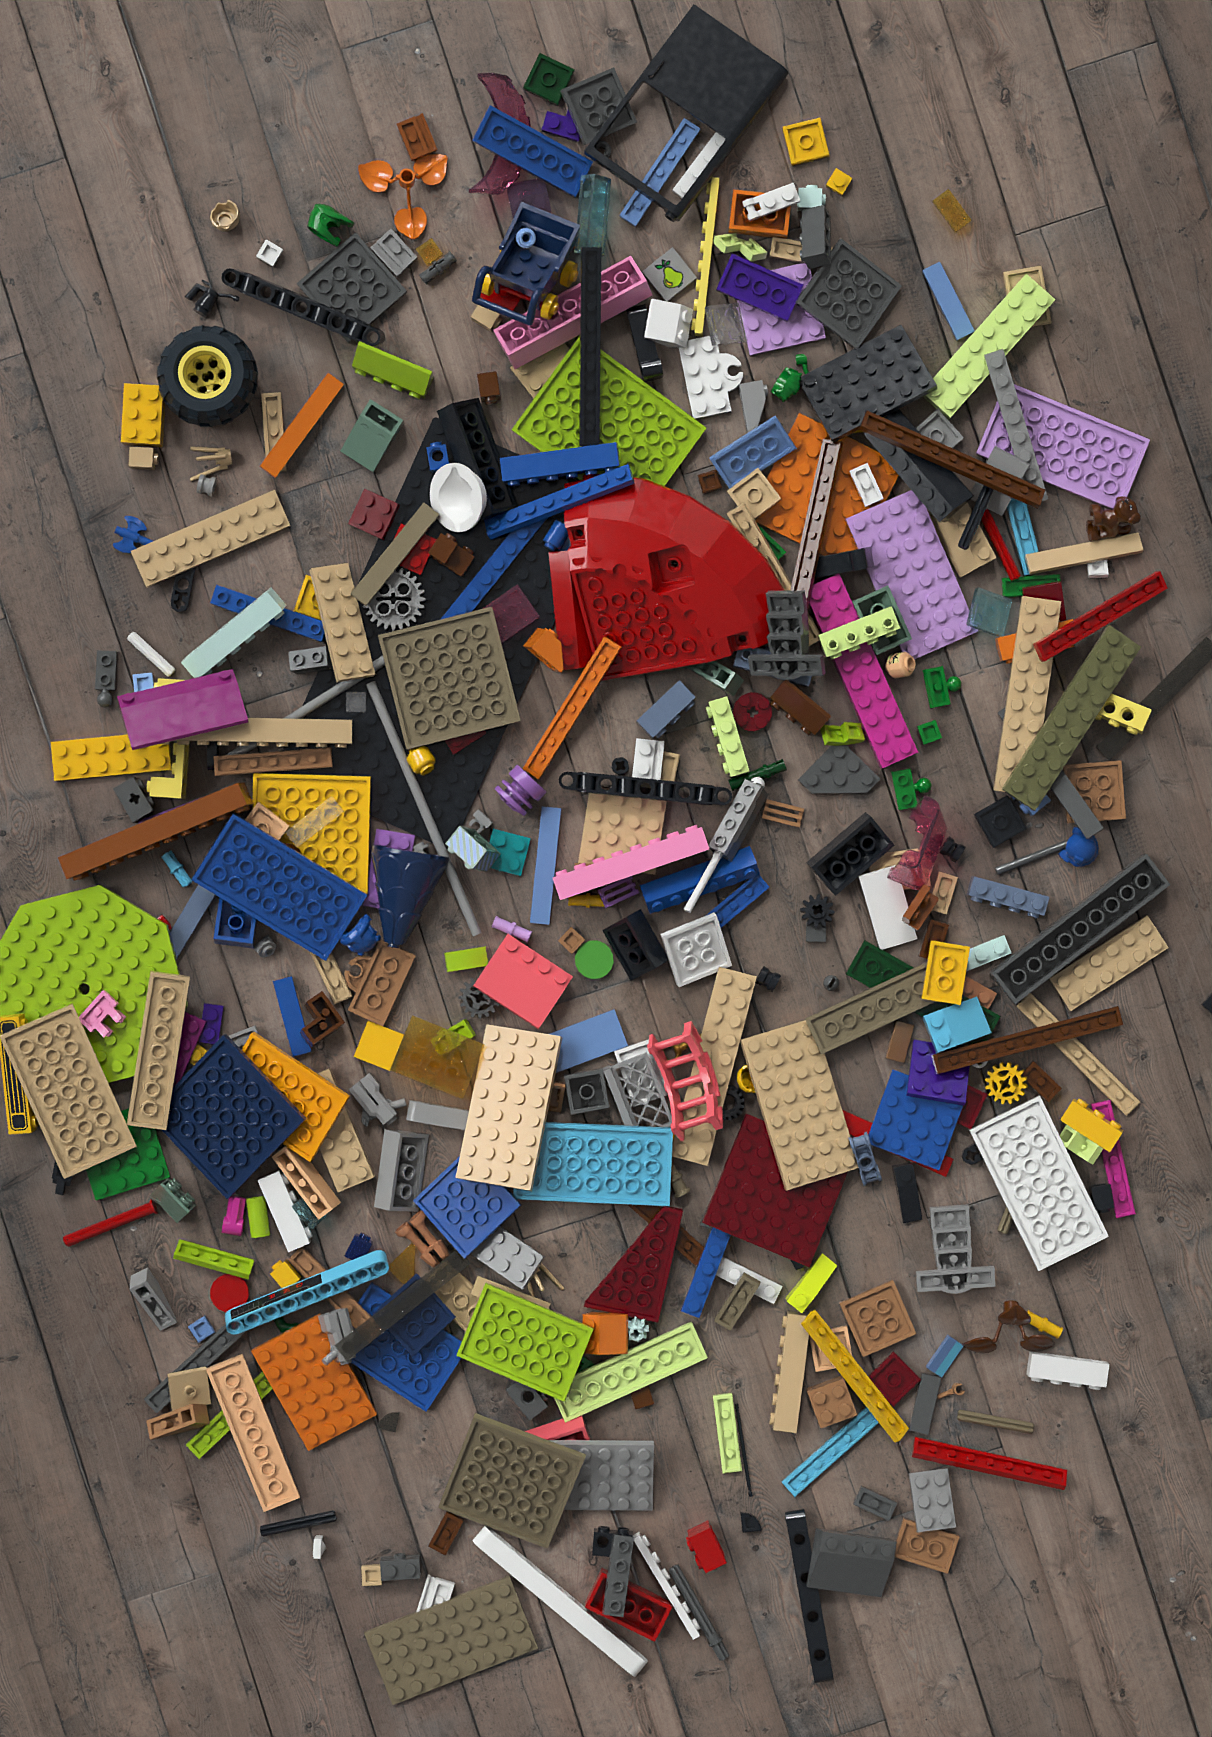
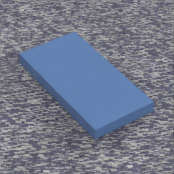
M775 415L709 458L730 489L755 469L759 468L762 471L797 448Z
M615 1009L549 1033L550 1035L562 1037L556 1073L628 1046Z

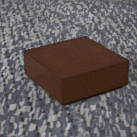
M716 469L697 475L703 494L722 488Z
M649 1385L631 1393L635 1410L654 1404Z

